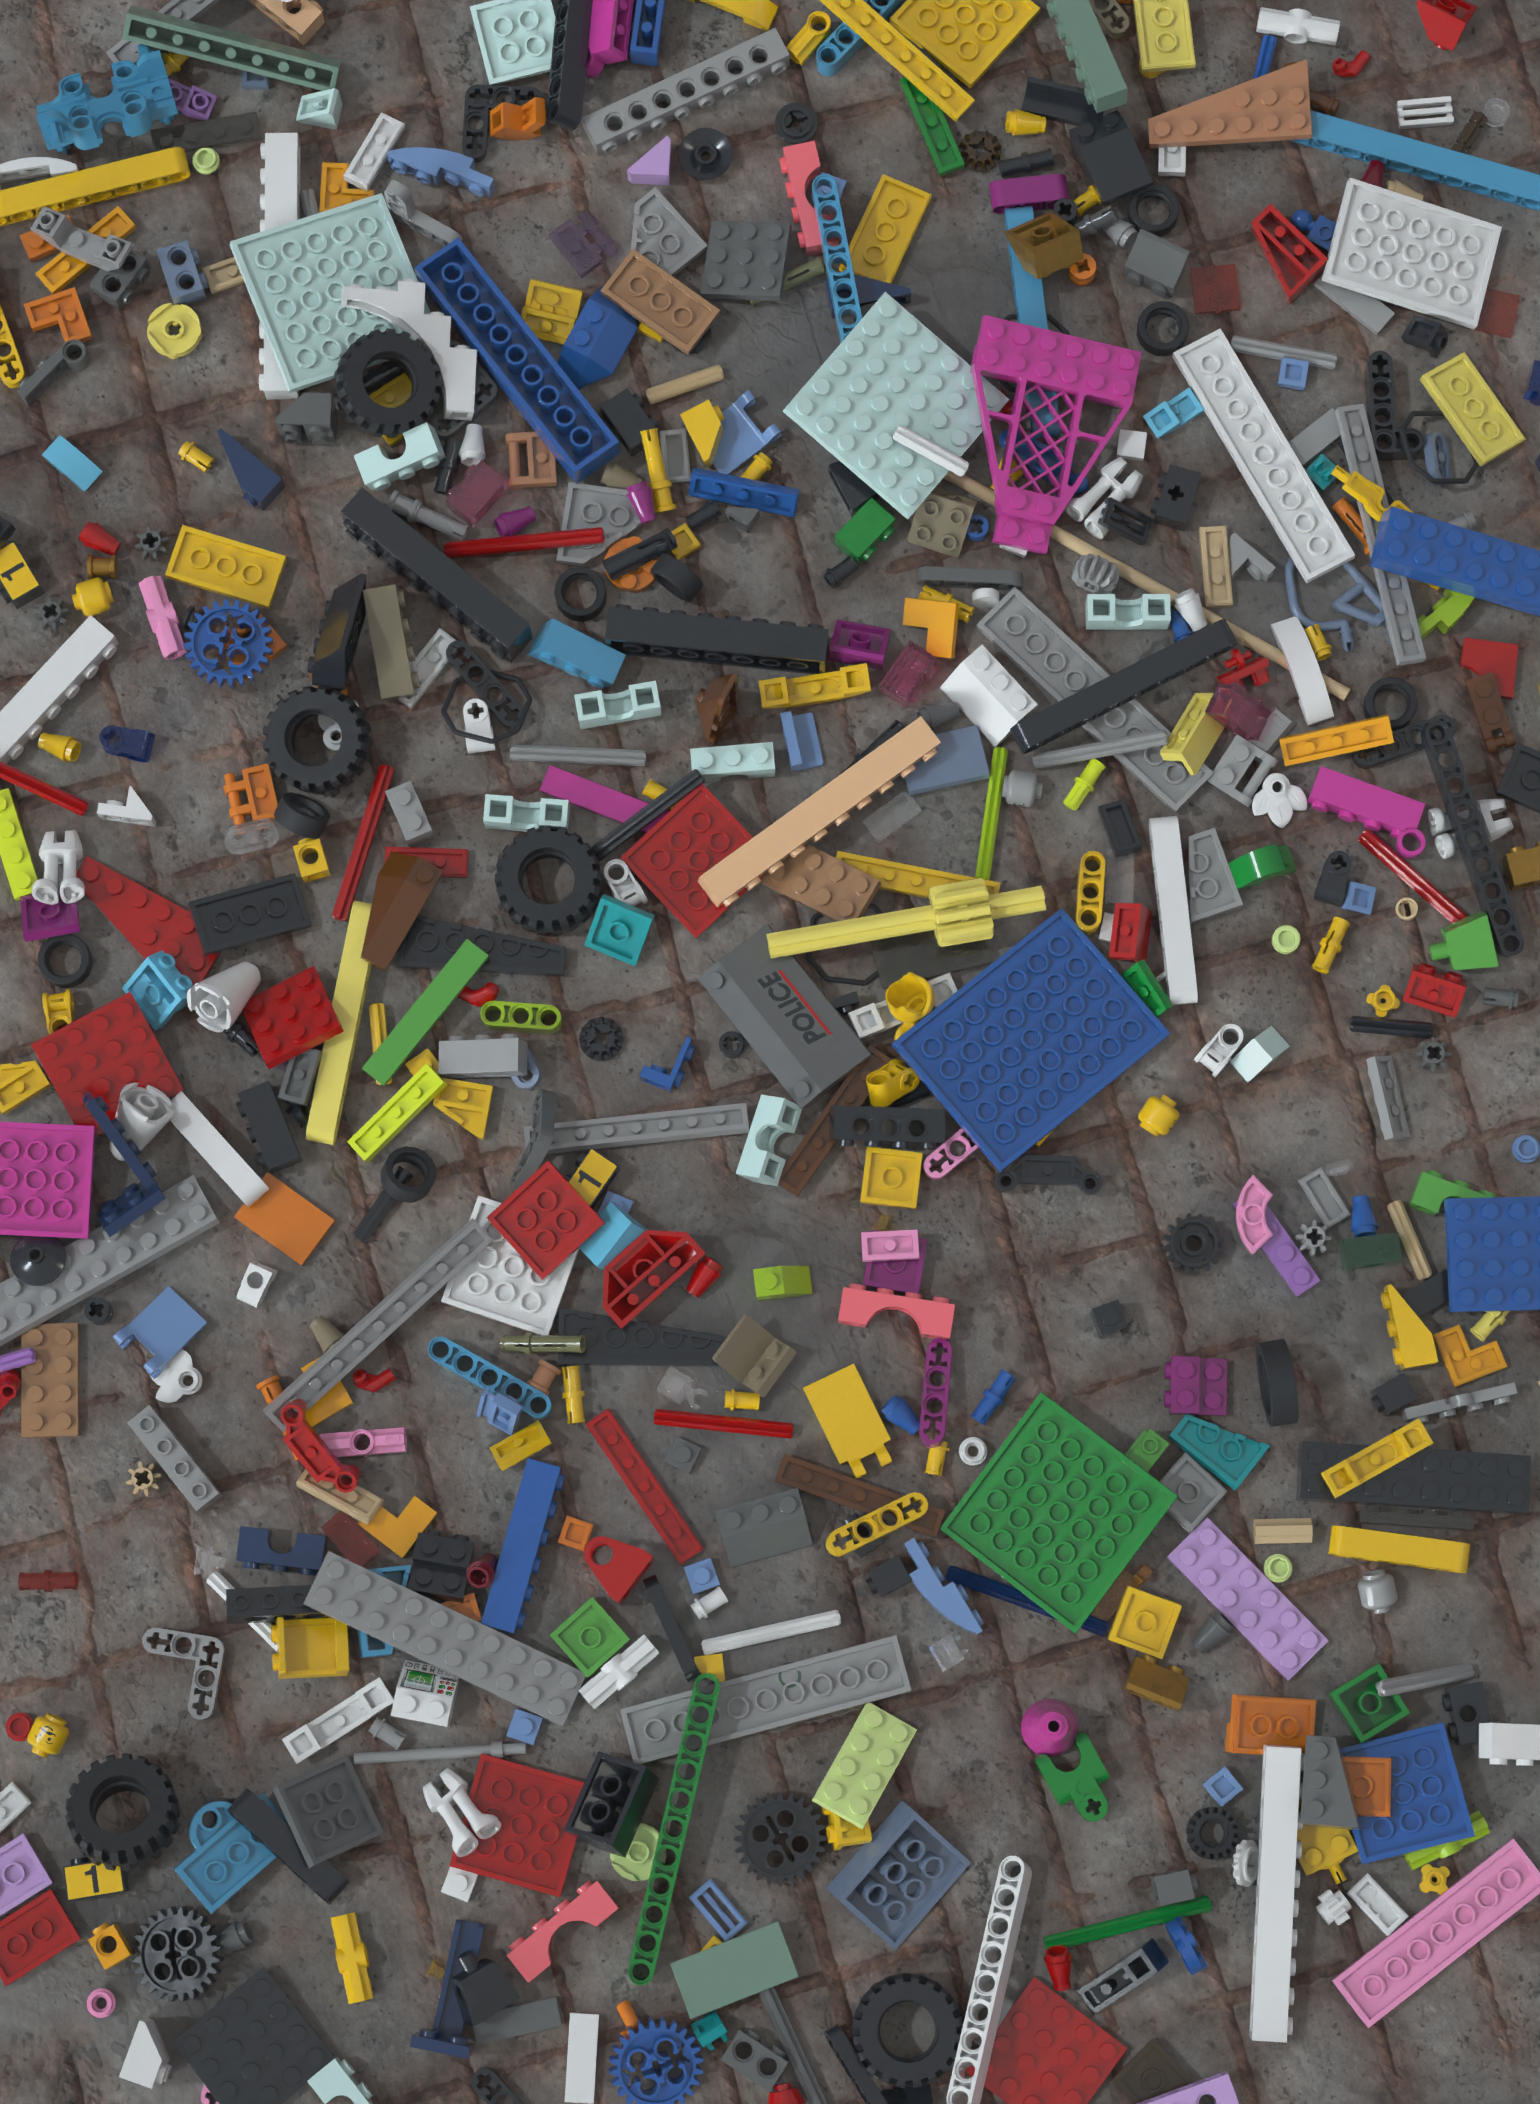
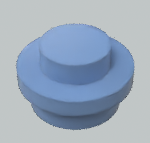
M1529 1135L1518 1137L1512 1144L1514 1158L1521 1163L1533 1162L1540 1154L1539 1142Z

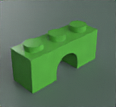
M1428 1170L1427 1173L1422 1172L1418 1176L1407 1207L1435 1216L1444 1199L1497 1197V1195L1486 1190H1481L1480 1193L1469 1189L1470 1185L1465 1182L1454 1180L1452 1183L1443 1179L1444 1175Z

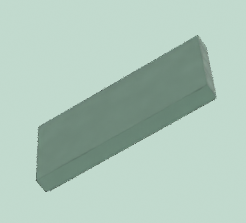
M779 1921L670 1963L690 2019L799 1977Z

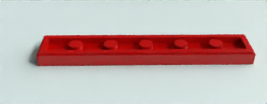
M606 1409L587 1422L585 1425L678 1563L682 1565L704 1550L610 1409Z

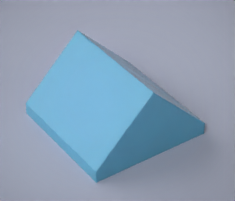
M612 1201L600 1215L606 1223L579 1248L602 1270L645 1230H648Z

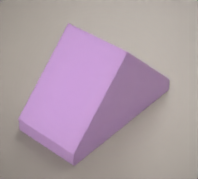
M668 136L627 169L628 180L632 184L670 185L672 149L671 139Z

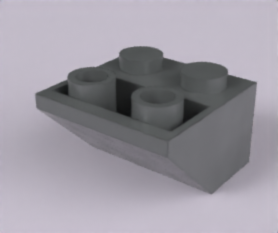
M304 392L275 418V424L281 440L288 444L312 441L316 445H327L329 442H336L337 408L332 393Z

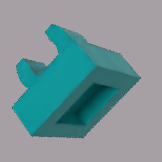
M1323 454L1305 470L1315 488L1321 493L1337 479L1334 475H1331L1336 466Z
M716 2010L711 2011L691 2024L702 2047L707 2046L712 2051L715 2049L712 2041L721 2037L724 2043L728 2041L725 2034L727 2030Z

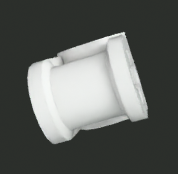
M471 699L466 702L463 708L465 732L491 739L494 738L490 715L485 702L480 699ZM475 707H478L480 712H482L479 713V718L474 719L473 714H471ZM465 738L468 754L495 750V743L489 744Z
M614 859L605 865L604 878L612 892L613 898L631 906H636L641 902L644 904L648 902L641 886L634 879L625 862ZM613 868H620L624 871V876L619 880H613L609 877V872Z
M1235 1024L1223 1026L1214 1038L1202 1048L1194 1061L1205 1065L1213 1072L1212 1076L1216 1078L1240 1047L1244 1036L1242 1029ZM1228 1031L1235 1033L1238 1038L1237 1043L1233 1045L1225 1043L1223 1034Z

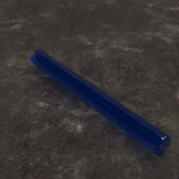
M953 1565L949 1566L945 1577L948 1581L961 1584L964 1587L1055 1619L1014 1587ZM1090 1615L1081 1629L1105 1636L1109 1623Z

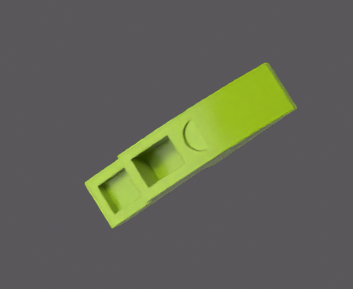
M1445 589L1443 592L1445 597L1432 607L1434 612L1428 617L1423 614L1417 619L1421 639L1423 640L1437 627L1445 635L1465 614L1475 597Z

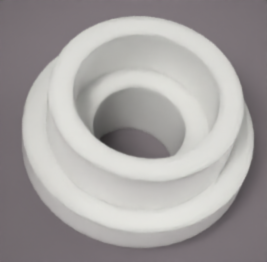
M977 1437L965 1439L959 1447L961 1460L971 1466L981 1464L987 1456L986 1444ZM969 1447H976L978 1455L975 1457L969 1456L967 1452Z

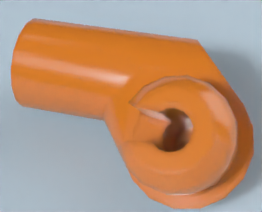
M629 2000L619 2003L616 2008L626 2028L630 2026L637 2030V2020L639 2019ZM628 2030L620 2032L621 2035L629 2036Z

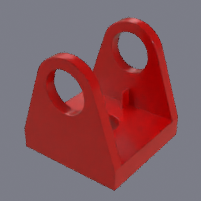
M605 1536L591 1539L584 1550L587 1564L610 1598L619 1605L623 1603L655 1561L654 1557L644 1549ZM599 1546H608L613 1550L612 1559L605 1565H598L593 1561V1553Z

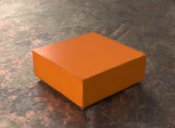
M566 1516L558 1543L584 1552L594 1524Z

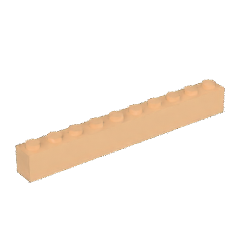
M920 716L699 877L697 882L717 908L722 904L726 907L730 906L740 898L738 893L744 888L750 891L761 883L762 880L759 877L766 872L772 875L784 866L782 863L784 859L790 855L793 859L806 850L804 845L813 839L816 843L828 834L826 829L835 823L836 826L844 823L850 818L848 813L857 807L858 810L866 807L872 802L870 797L879 791L880 794L888 791L894 786L892 781L901 775L902 778L910 775L916 770L914 765L923 759L924 762L932 759L938 754L936 749L941 743Z

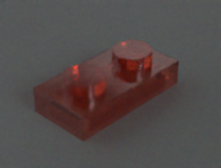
M342 1511L335 1514L321 1527L349 1561L361 1567H364L380 1553L378 1548L350 1516Z

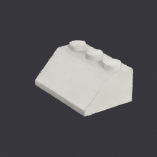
M983 645L962 661L940 687L952 702H956L960 711L973 725H977L978 730L994 747H997L1011 735L1009 729L1012 726L1034 715L1038 706L1032 697Z

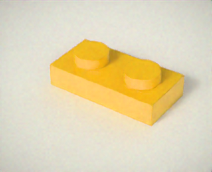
M538 1420L490 1447V1450L501 1471H504L550 1445L551 1441Z

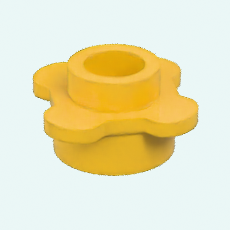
M1381 985L1378 991L1368 994L1366 998L1367 1003L1376 1010L1375 1014L1381 1018L1385 1017L1388 1011L1397 1009L1400 1005V1000L1395 998L1388 985ZM1381 999H1385L1386 1003H1381Z
M1430 1864L1422 1866V1882L1419 1884L1422 1892L1434 1891L1441 1895L1448 1890L1446 1880L1450 1872L1447 1867L1434 1868ZM1433 1877L1437 1878L1436 1882L1432 1881Z

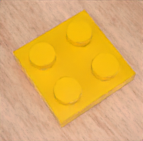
M867 1147L860 1203L916 1210L923 1153Z
M1127 1585L1108 1640L1163 1659L1182 1605Z

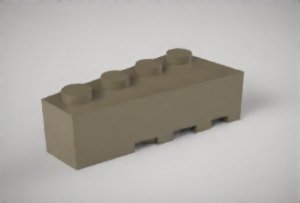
M396 584L363 590L381 699L388 701L416 696L417 688H420V679L418 672H414L413 661H416L414 646L413 644L410 645L409 640L411 626L405 612L407 605L404 590Z

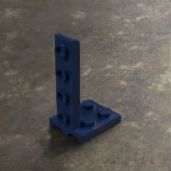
M91 1091L83 1096L87 1109L140 1180V1183H133L126 1187L122 1192L123 1194L117 1199H110L103 1203L96 1213L103 1229L111 1237L166 1199L154 1179L157 1174L148 1161L143 1164L138 1158L141 1151L131 1139L127 1142L122 1136L125 1129L116 1117L111 1120L106 1114L109 1107L99 1095L95 1098Z
M456 1919L433 2030L423 2028V2030L420 2029V2032L413 2034L410 2047L465 2059L472 2056L475 2043L468 2042V2037L462 2036L464 2021L451 1979L463 1971L457 1960L460 1954L473 1950L478 1960L485 1929L484 1924Z

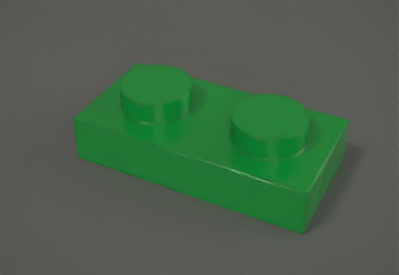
M1144 959L1138 961L1120 975L1157 1018L1173 1007L1170 999Z

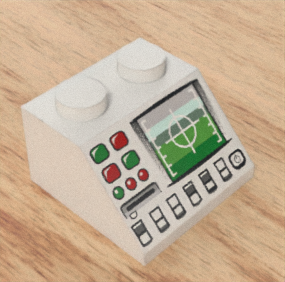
M405 1660L396 1687L391 1716L450 1728L460 1678L433 1665Z

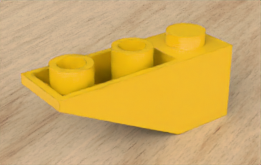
M1392 1284L1384 1287V1293H1381V1302L1383 1309H1388L1390 1320L1387 1321V1330L1389 1337H1394L1396 1348L1392 1349L1395 1365H1400L1401 1371L1438 1363L1432 1333Z

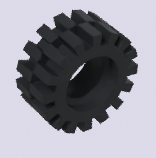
M1207 1807L1197 1811L1189 1819L1188 1827L1186 1828V1839L1192 1851L1198 1854V1856L1217 1860L1225 1858L1234 1851L1239 1841L1238 1834L1240 1832L1237 1827V1821L1229 1812L1222 1808ZM1209 1822L1220 1824L1224 1831L1223 1839L1216 1845L1207 1844L1202 1838V1828Z

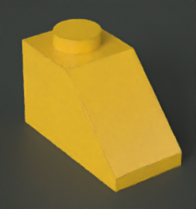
M708 399L680 414L707 468L713 464L724 431L721 421L725 420L719 406L713 407Z

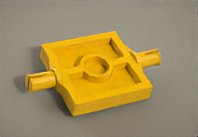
M1299 1800V1809H1300V1810H1299L1298 1812H1301V1805H1302L1301 1800ZM1304 1825L1302 1830L1297 1829V1841H1301L1302 1845L1299 1862L1306 1876L1318 1870L1329 1869L1335 1884L1341 1883L1336 1872H1338L1342 1882L1347 1880L1339 1863L1345 1857L1358 1852L1349 1830Z

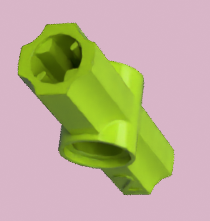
M1477 1810L1469 1814L1475 1837L1404 1854L1403 1856L1410 1869L1414 1870L1437 1858L1442 1859L1463 1849L1464 1845L1489 1834L1488 1825L1480 1811Z

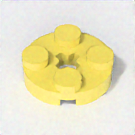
M163 304L156 308L149 317L147 327L148 339L158 353L170 359H177L189 354L202 339L199 318L187 305ZM169 326H181L179 329L180 333L176 336H170Z

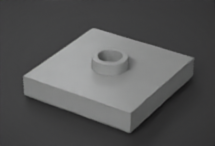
M1186 1452L1160 1479V1482L1179 1495L1167 1513L1188 1533L1194 1530L1227 1492L1220 1483Z

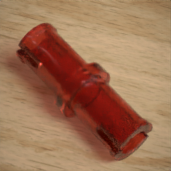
M45 1570L44 1573L20 1572L18 1577L20 1591L44 1590L45 1592H52L53 1589L77 1590L79 1584L77 1571L53 1572L52 1570Z

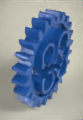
M227 599L224 600L222 607H219L218 603L213 601L214 609L212 610L203 606L205 612L203 616L198 613L194 614L198 622L188 623L193 632L184 633L186 639L191 641L183 644L186 650L191 651L185 655L187 660H194L190 665L191 669H199L197 675L200 679L208 675L207 682L210 685L217 679L219 688H222L224 682L228 681L230 688L233 689L234 682L237 680L243 687L245 684L244 678L246 677L254 682L255 679L252 673L263 674L260 665L270 664L265 655H273V650L267 647L274 644V640L271 637H266L272 633L270 627H264L267 624L266 618L258 619L260 615L258 609L250 613L251 606L249 603H246L241 608L240 602L237 599L233 606H230ZM226 612L234 619L239 617L237 623L240 629L249 628L252 630L249 637L240 638L237 629L233 628L231 638L234 644L229 645L227 654L230 660L228 665L232 675H229L224 669L213 672L221 667L217 658H206L209 650L217 649L221 659H225L227 651L223 643H228L230 638V630L228 628L230 623ZM217 623L226 625L220 633L211 631L212 627ZM243 654L246 656L244 663L236 665L232 662L236 655Z
M649 2017L648 2025L646 2026L640 2020H637V2030L627 2026L629 2036L618 2035L622 2045H612L613 2051L618 2055L609 2056V2061L616 2065L609 2068L610 2075H618L611 2080L613 2086L621 2085L617 2090L619 2097L627 2094L625 2098L626 2104H630L634 2100H636L635 2104H674L675 2100L684 2104V2093L694 2095L690 2085L700 2084L699 2079L695 2075L703 2074L702 2067L696 2065L703 2062L702 2055H695L701 2049L699 2044H692L695 2040L694 2035L689 2034L685 2036L687 2029L684 2025L676 2030L677 2023L674 2019L667 2026L664 2017L660 2018L658 2024H655L652 2017ZM667 2040L672 2043L671 2049L673 2054H678L679 2048L684 2043L682 2054L690 2061H683L682 2058H677L678 2067L682 2069V2073L677 2078L667 2076L669 2070L673 2068V2064L667 2051L657 2050V2046L661 2041ZM635 2052L645 2054L639 2065L645 2079L651 2078L655 2080L654 2086L650 2089L640 2087L641 2081L639 2076H634L633 2082L628 2086L630 2076L622 2069H629L630 2072L636 2070L634 2063L630 2061L631 2055ZM655 2060L658 2061L660 2068L656 2070L654 2069L652 2062Z

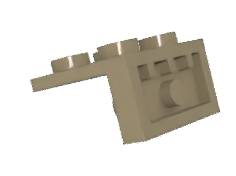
M936 486L916 509L907 541L958 558L971 517L976 510L979 500Z
M744 1314L712 1359L743 1386L764 1398L797 1352L773 1337L749 1315Z

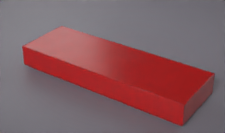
M385 846V862L391 852L419 857L442 870L441 877L468 878V849Z

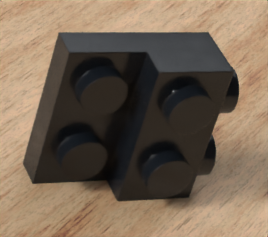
M432 1529L426 1530L425 1534L418 1532L407 1588L425 1597L463 1603L468 1583L467 1568L472 1563L474 1555V1542H470L469 1537L461 1534H456L453 1538L442 1537L439 1531Z

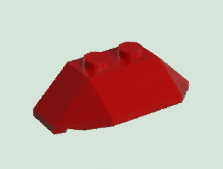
M645 1230L604 1267L602 1308L622 1329L697 1262L705 1252L687 1232Z

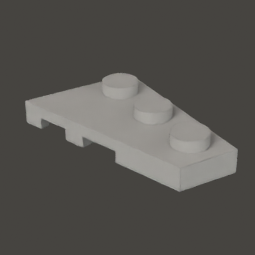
M1215 828L1189 836L1190 924L1242 907L1243 903Z

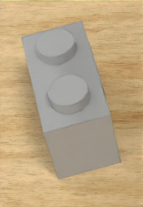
M411 781L385 791L408 847H413L435 838Z

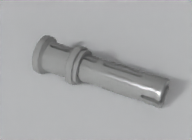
M394 490L389 499L387 508L407 518V521L410 523L420 522L460 541H463L467 535L469 525L423 506V503L418 499L414 501L402 496L398 490Z

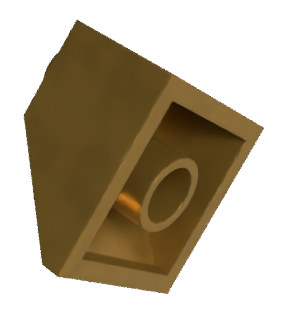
M1052 211L1005 231L1006 237L1023 269L1036 279L1046 278L1051 273L1062 268L1071 267L1074 263L1084 259L1079 230Z
M1142 1654L1141 1658L1134 1657L1122 1690L1171 1710H1180L1190 1679L1184 1676L1185 1670L1173 1665H1169L1168 1669L1158 1666L1157 1659Z

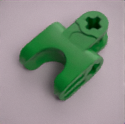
M1080 1731L1075 1737V1746L1080 1754L1079 1765L1075 1770L1071 1772L1060 1771L1053 1765L1051 1759L1044 1754L1036 1755L1035 1763L1060 1807L1073 1801L1083 1819L1095 1822L1101 1820L1108 1811L1107 1800L1099 1785L1110 1780V1777L1087 1734ZM1089 1799L1092 1802L1098 1801L1100 1803V1807L1097 1808V1815L1093 1812L1087 1813L1085 1808L1089 1806Z

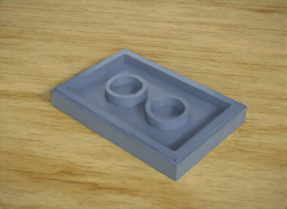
M977 725L935 734L941 742L936 749L938 754L927 762H924L922 759L914 765L916 770L905 777L909 795L990 778Z

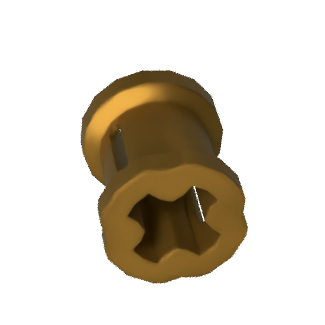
M88 555V579H93L94 577L117 579L118 561L116 555H111L110 558H94L93 555Z

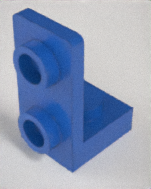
M686 1036L670 1076L666 1074L667 1070L652 1064L651 1068L643 1066L640 1080L671 1093L674 1086L679 1088L685 1072L681 1071L685 1061L690 1062L695 1050V1046L692 1045V1037Z

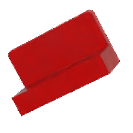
M1115 903L1109 957L1111 959L1134 960L1135 962L1144 959L1145 962L1147 961L1152 919L1151 910L1138 903Z

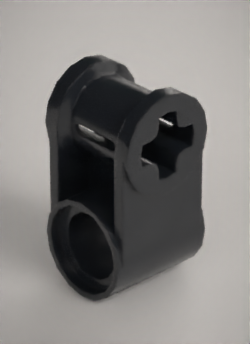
M1335 851L1328 856L1316 887L1314 900L1341 907L1351 868V859L1347 853ZM1335 860L1341 861L1340 865L1342 867L1339 871L1334 870L1335 865L1333 863Z

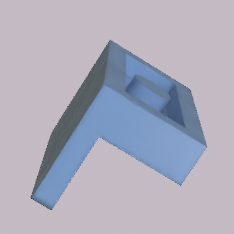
M791 711L780 713L791 772L823 766V758L813 714L806 713L792 716Z

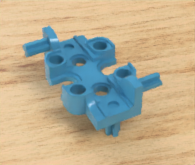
M143 44L137 45L140 57L136 63L137 66L129 60L111 63L114 74L111 77L113 91L103 98L92 96L89 85L83 84L80 72L64 77L58 85L59 94L57 98L51 102L36 106L38 113L36 115L47 149H56V152L66 154L67 149L71 148L72 143L81 150L100 147V144L103 143L101 129L110 122H120L123 124L126 136L131 135V138L147 133L151 129L152 121L159 119L160 123L171 124L170 120L175 119L174 115L178 114L160 50L155 51L154 47Z

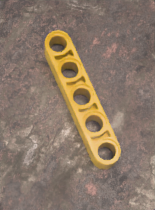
M1331 1526L1328 1554L1353 1559L1467 1573L1470 1544L1345 1526Z

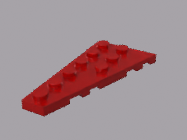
M86 856L76 872L77 878L84 883L85 894L144 959L163 950L164 953L170 954L175 959L174 966L181 975H186L191 979L192 986L205 980L222 952L207 956L203 955L190 912Z

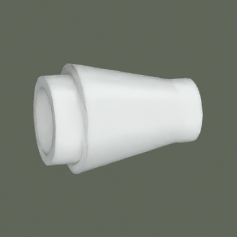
M469 424L466 426V433L459 451L461 463L466 466H480L486 458L482 435L483 428L481 425Z
M1193 588L1185 590L1173 598L1176 603L1174 607L1190 625L1193 632L1207 625L1199 593H1195Z

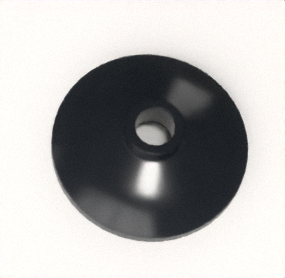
M700 128L690 132L683 139L679 148L681 166L690 176L700 180H711L721 176L727 171L732 162L733 151L730 141L723 133L712 128ZM707 154L711 158L708 161H703L701 157Z
M23 1236L15 1243L10 1254V1266L14 1275L21 1282L30 1286H43L53 1282L60 1276L66 1264V1251L64 1245L57 1237ZM34 1252H40V1257L37 1260L31 1259Z

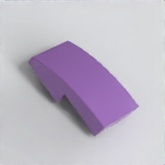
M169 78L178 113L207 121L217 96L194 85L190 88Z

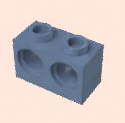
M185 240L156 250L174 305H187L207 298L204 289L209 287L204 272L198 273L196 265L201 262L196 248L190 249L188 241ZM177 258H186V261L183 264H174ZM186 282H194V285H193L192 288H190V289H183V288H182V286H183L184 283H186Z

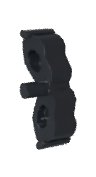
M284 1101L290 1105L286 1109V1113L290 1114L293 1112L294 1118L300 1124V1127L305 1126L310 1115L307 1107Z

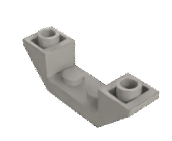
M43 206L30 228L34 233L64 254L107 272L119 269L134 246L131 242L109 234L107 239H104L73 226L66 215Z

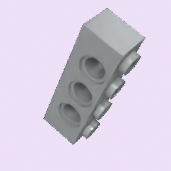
M148 1405L127 1422L197 1512H204L223 1496L154 1407Z

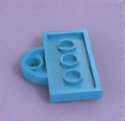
M264 1792L260 1793L257 1797L288 1824L285 1817ZM223 1801L209 1802L195 1812L189 1826V1837L195 1850L173 1868L211 1914L276 1858L275 1855L227 1812V1809L232 1804ZM207 1811H213L217 1815V1823L211 1828H207L202 1824V1816Z

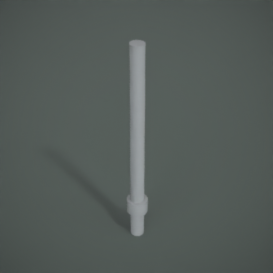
M503 1741L491 1742V1745L354 1753V1764L480 1757L481 1754L501 1759L504 1758V1755L526 1754V1743L503 1744Z

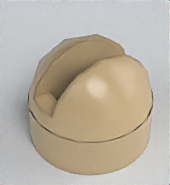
M1402 898L1397 902L1396 913L1399 918L1410 921L1417 916L1419 908L1415 900L1412 898ZM1409 903L1411 911V916L1406 917V909L1404 906V904Z

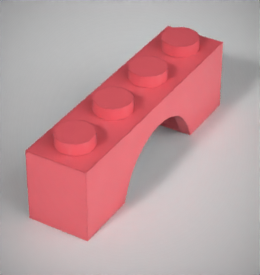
M815 141L783 147V157L779 158L782 174L787 173L789 182L785 183L788 199L793 198L795 206L791 208L794 224L799 223L801 231L797 233L799 248H805L806 257L823 254L815 209L809 204L805 196L810 183L820 175V162ZM822 215L826 220H833L832 215ZM832 237L827 243L831 246H838V238Z
M849 1284V1288L843 1287L838 1324L866 1328L870 1320L878 1313L886 1310H899L907 1313L915 1320L921 1337L942 1338L949 1341L955 1304H949L950 1299L943 1297H933V1301L922 1299V1295L906 1292L905 1296L894 1295V1290L877 1288V1292L866 1291V1286Z
M588 1880L576 1890L579 1894L577 1898L572 1902L565 1899L554 1908V1911L557 1913L549 1921L545 1917L531 1927L534 1931L531 1936L526 1940L521 1936L509 1946L511 1952L506 1956L528 1983L552 1964L550 1943L559 1927L570 1921H585L597 1927L620 1908L598 1880L595 1883Z

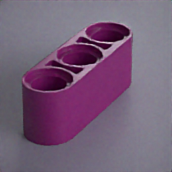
M1064 174L1001 179L989 184L992 212L995 214H1005V209L1027 206H1032L1033 211L1054 209V204L1059 199H1069L1067 178Z

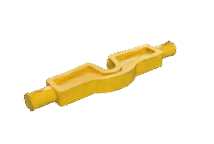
M1337 464L1331 472V475H1334L1344 483L1342 489L1360 501L1368 514L1379 522L1382 514L1391 506L1412 512L1399 500H1395L1388 508H1384L1381 505V500L1385 495L1384 489L1369 481L1357 471L1350 474Z

